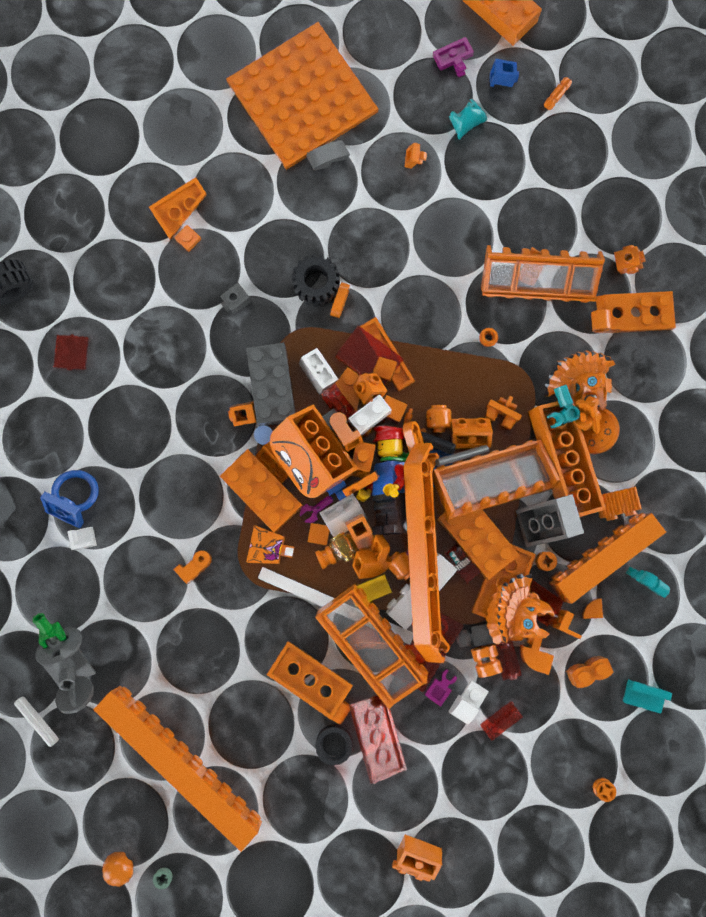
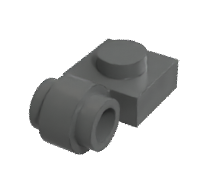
M487 624L471 627L472 634H468V630L456 632L457 636H455L456 644H459V647L470 646V641L474 640L475 647L493 643Z

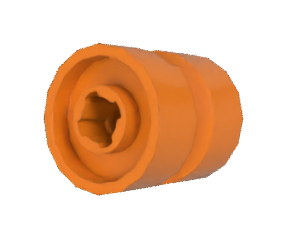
M495 643L471 649L473 660L477 662L475 668L479 678L493 676L503 671L500 660L496 659L498 652ZM486 657H489V658H490L489 660L483 661V658H486Z

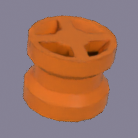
M326 546L325 550L315 552L322 569H325L329 564L337 563L330 546Z
M540 552L535 558V564L542 571H551L557 565V558L551 552Z
M598 778L593 783V792L600 800L610 802L616 797V787L608 779Z

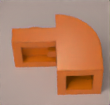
M363 514L345 522L359 551L371 550L375 537L372 535V531Z
M383 534L375 535L371 550L356 551L352 566L359 579L379 576L389 568L392 561L388 555L390 545L385 540Z
M527 638L528 647L520 644V655L523 662L533 670L549 675L554 655L540 651L543 638Z

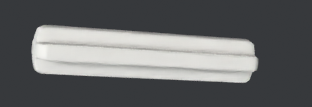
M23 696L17 699L14 705L46 744L51 747L57 743L59 738L27 699Z

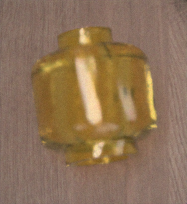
M341 532L330 539L329 547L336 560L344 559L347 562L355 557L354 553L358 547L351 534Z

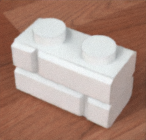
M379 394L373 399V402L370 401L348 418V422L362 436L388 416L392 409Z

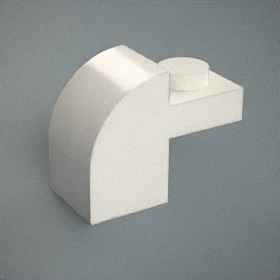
M470 680L462 695L457 696L449 713L464 723L469 724L479 712V707L489 691Z

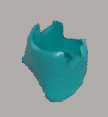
M469 99L472 103L468 102L460 113L456 114V112L452 111L451 116H449L459 140L473 127L487 121L486 113L473 99Z

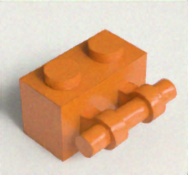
M405 834L397 849V860L393 861L392 868L399 870L398 872L403 875L407 873L415 876V879L419 881L425 880L430 882L431 879L435 880L442 866V848Z

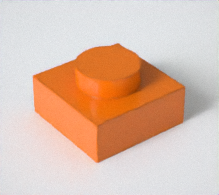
M188 225L174 237L188 252L201 240V237Z

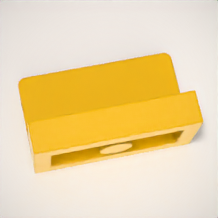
M385 574L357 585L358 588L361 587L365 591L369 602L392 593Z

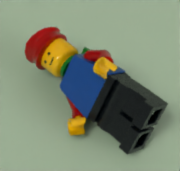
M376 426L374 427L376 435L373 442L378 444V455L382 457L381 462H383L374 466V471L376 470L379 478L369 484L366 490L360 489L356 498L365 502L371 494L373 496L376 526L372 527V535L407 533L404 464L410 453L403 452V440H405L403 428Z

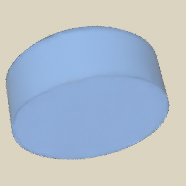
M259 426L254 432V438L259 444L265 445L270 442V436L273 431L268 426Z

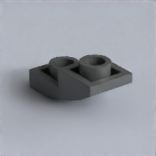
M343 140L320 146L308 152L306 156L313 170L329 168L332 162L347 160L350 153Z

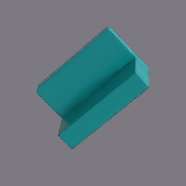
M628 679L623 702L662 713L664 701H671L672 693Z

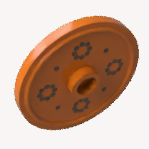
M597 407L602 417L599 421L601 430L598 433L592 429L582 430L589 454H600L609 450L619 437V422L615 415L606 408L601 410L600 407Z

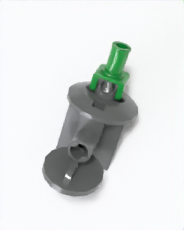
M39 613L32 619V622L39 629L40 645L35 654L36 660L46 669L59 686L55 698L57 708L62 713H76L85 708L94 694V686L87 677L96 674V671L79 649L83 638L80 630L75 627L63 629L59 622L50 624L45 615Z

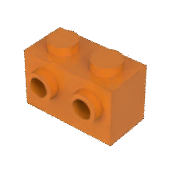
M490 418L451 419V443L456 444V448H476L483 445L491 448L493 431Z

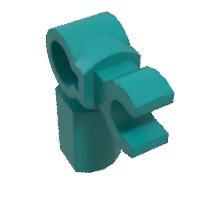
M567 385L554 389L560 408H563V410L547 416V418L553 417L556 420V423L551 425V428L559 427L562 423H571L580 417L579 409L573 406L574 402Z
M629 567L626 571V574L630 575L631 578L647 586L657 595L665 598L669 594L670 587L654 574L644 570L638 571L632 567Z

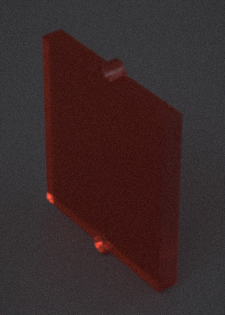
M73 334L70 336L57 335L54 368H63L69 371L72 369L86 370L89 338Z

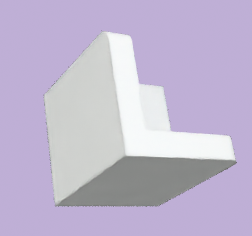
M93 527L68 531L71 550H81L97 546Z

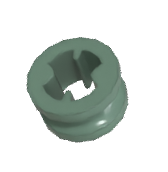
M163 867L157 870L153 877V883L156 888L166 889L170 885L173 878L170 869ZM162 874L166 875L165 879L168 878L164 883L160 882L161 878H158Z

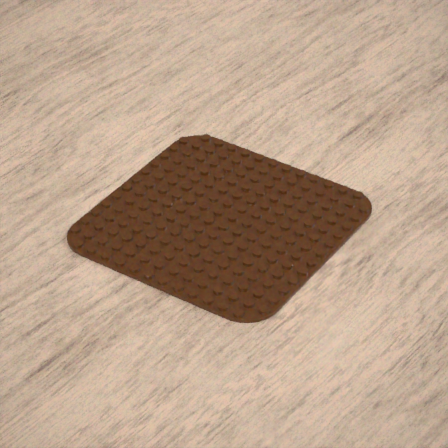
M305 327L291 332L280 343L284 342L286 346L296 413L314 404L321 416L335 409L337 412L343 413L348 421L350 416L325 399L332 387H328L324 393L319 395L300 367L299 362L302 356L318 348L338 379L347 367L359 376L364 373H373L378 357L366 337L317 327ZM390 340L415 382L398 392L392 380L389 382L381 379L387 389L382 398L385 400L386 395L408 406L399 425L384 418L374 427L392 426L403 428L405 414L412 408L413 417L411 421L417 422L420 430L425 428L427 434L451 442L450 428H446L443 433H433V429L427 427L426 412L431 408V405H446V408L451 410V419L485 418L488 409L486 406L491 399L499 403L500 397L507 400L509 396H512V403L517 405L516 410L513 411L521 414V419L510 430L501 426L505 417L500 414L497 415L494 422L490 421L493 431L491 448H489V452L480 455H488L494 450L502 451L509 446H519L529 441L532 423L528 411L535 407L536 398L533 383L521 367L506 360ZM361 399L359 400L358 411L366 405L362 403ZM280 424L270 425L268 427H270L272 431H274ZM372 427L368 437L364 436L362 438L363 441L375 443L373 442L376 435L374 427ZM403 440V452L409 453L406 441ZM257 443L255 457L264 445ZM375 443L370 473L374 472L375 464L383 463L381 462L382 457L378 455L377 443ZM355 448L347 452L352 460ZM455 448V452L453 454L470 450L473 448ZM472 457L463 459V461L470 460ZM526 458L516 460L522 476H524ZM509 463L466 475L477 501L483 497L495 496L503 491L508 492L519 487ZM349 476L344 482L349 486L362 478ZM290 477L282 483L303 506L305 504L315 506L329 496L326 491L316 498L306 497L297 489ZM459 477L445 481V488L454 506L467 494ZM433 487L437 553L455 567L456 564L452 562L453 559L449 555L450 552L454 551L460 561L467 556L437 520L445 513V509L436 488ZM359 490L353 493L355 498ZM335 493L330 495L334 501L318 512V520L314 522L315 524L326 525L320 512L339 502ZM371 494L365 502L358 499L357 501L367 517L366 521L372 531V527L376 526V513L373 508L375 501H373ZM520 499L483 509L510 544H513L517 519L516 510L519 507ZM246 504L238 543V560L242 571L254 584L265 589L290 593L258 579L262 567L336 598L352 585L356 584L357 586L373 579L358 578L352 565L356 551H359L349 531L337 538H334L329 531L327 545L308 542L311 523H305L304 521L311 517L313 511H307L300 516L301 509L276 532L285 537L284 545L294 547L293 557L281 556L280 564L247 563L254 526L273 531ZM407 533L383 535L390 545L389 557L397 551L399 553L407 551ZM326 546H330L333 549L332 552L337 563L329 564L325 569H322L315 552L325 550ZM472 562L460 571L457 570L439 591L440 617L447 622L476 624L486 620V618L471 612L484 580L483 575ZM389 569L381 575L385 574L392 593L370 601L378 609L386 611L388 610L387 605L393 599L397 600L401 595L399 593L406 584L410 585V578L406 581L404 579L398 580ZM351 598L344 602L347 604L355 605Z

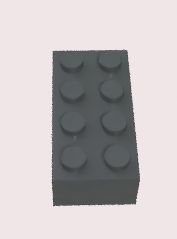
M285 343L246 348L257 425L270 426L281 424L288 416L296 413Z

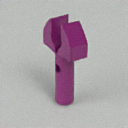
M329 495L315 506L305 504L301 508L300 516L307 511H313V513L304 522H316L318 520V512L334 501L333 498Z

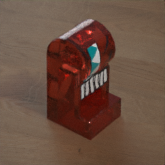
M458 544L445 553L450 563L458 569L457 572L465 583H468L481 573Z

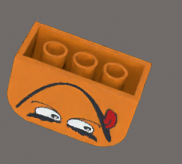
M314 404L288 416L271 433L270 445L275 457L297 489L306 497L316 498L345 481L358 470Z

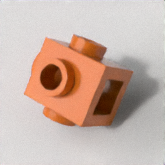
M625 246L622 248L623 250L614 252L617 271L620 274H634L643 268L642 262H645V255L637 246Z
M364 373L360 375L353 386L363 404H368L370 401L373 402V399L379 394L383 397L387 392L377 373Z

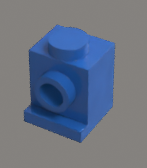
M495 58L490 71V86L494 87V84L513 87L514 82L517 83L519 78L517 62Z

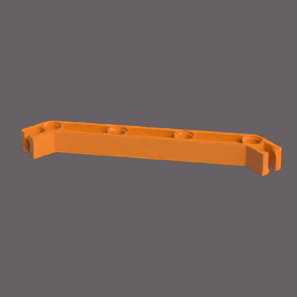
M431 443L414 444L404 464L413 641L426 662L444 663L445 657L441 656L439 651L447 653L450 645L441 634L432 471L436 465L435 460L439 458V455L437 453H429L433 450Z

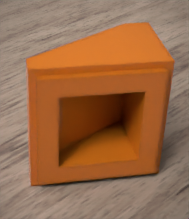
M379 357L373 373H377L381 379L390 382L397 362Z

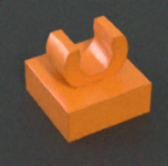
M413 143L406 149L405 167L412 169L416 164H422L423 161H426L427 153L420 151V144Z

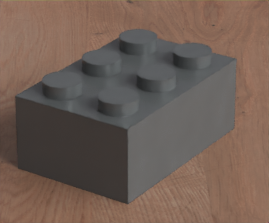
M573 494L516 510L526 547L558 541L584 533Z

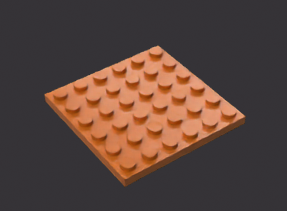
M319 22L226 78L227 83L286 170L305 159L308 152L332 142L378 113V107Z

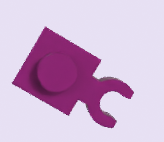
M447 669L443 670L441 674L442 679L439 681L435 678L424 693L425 696L440 707L452 691L448 688L449 684H453L457 680L455 675L450 680L446 679V674L449 672Z

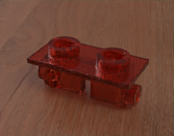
M333 384L321 393L322 399H324L330 408L334 406L337 412L343 413L347 421L348 418L356 413L353 406L336 384Z
M501 641L499 645L496 644L497 659L500 660L503 669L501 672L503 681L518 679L522 674L513 641H507V643Z
M510 701L482 722L480 726L491 741H493L523 718V716Z

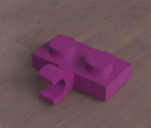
M466 37L433 51V58L440 71L454 65L459 78L466 75L464 70L467 68L463 61L474 55V51Z

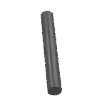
M483 445L438 458L435 462L438 467L487 453L489 452V447Z

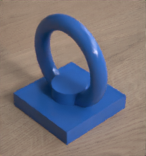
M71 470L56 478L51 488V494L44 491L40 498L46 513L80 529L84 523L81 512L89 509L95 503L99 494V487L95 478L89 473L82 470ZM70 478H82L89 483L91 494L84 503L76 505L70 499L59 496V489L62 483Z

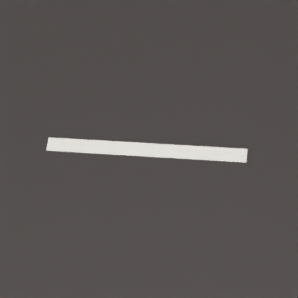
M262 567L258 576L260 580L322 607L334 599ZM346 603L333 610L354 621H358L365 616L360 609ZM370 622L365 624L366 626L375 629ZM390 623L391 630L395 634H399L403 642L410 645L413 639V632Z

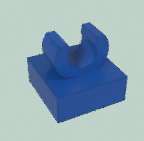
M343 481L327 492L329 495L335 493L340 501L346 497L342 488L347 485Z

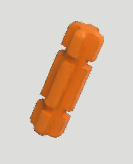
M564 77L550 94V97L546 99L544 103L545 108L552 110L565 91L571 86L572 81L568 77Z

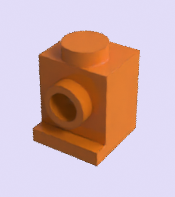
M254 401L230 407L228 412L231 422L233 421L234 426L257 422ZM241 410H246L247 415H242Z

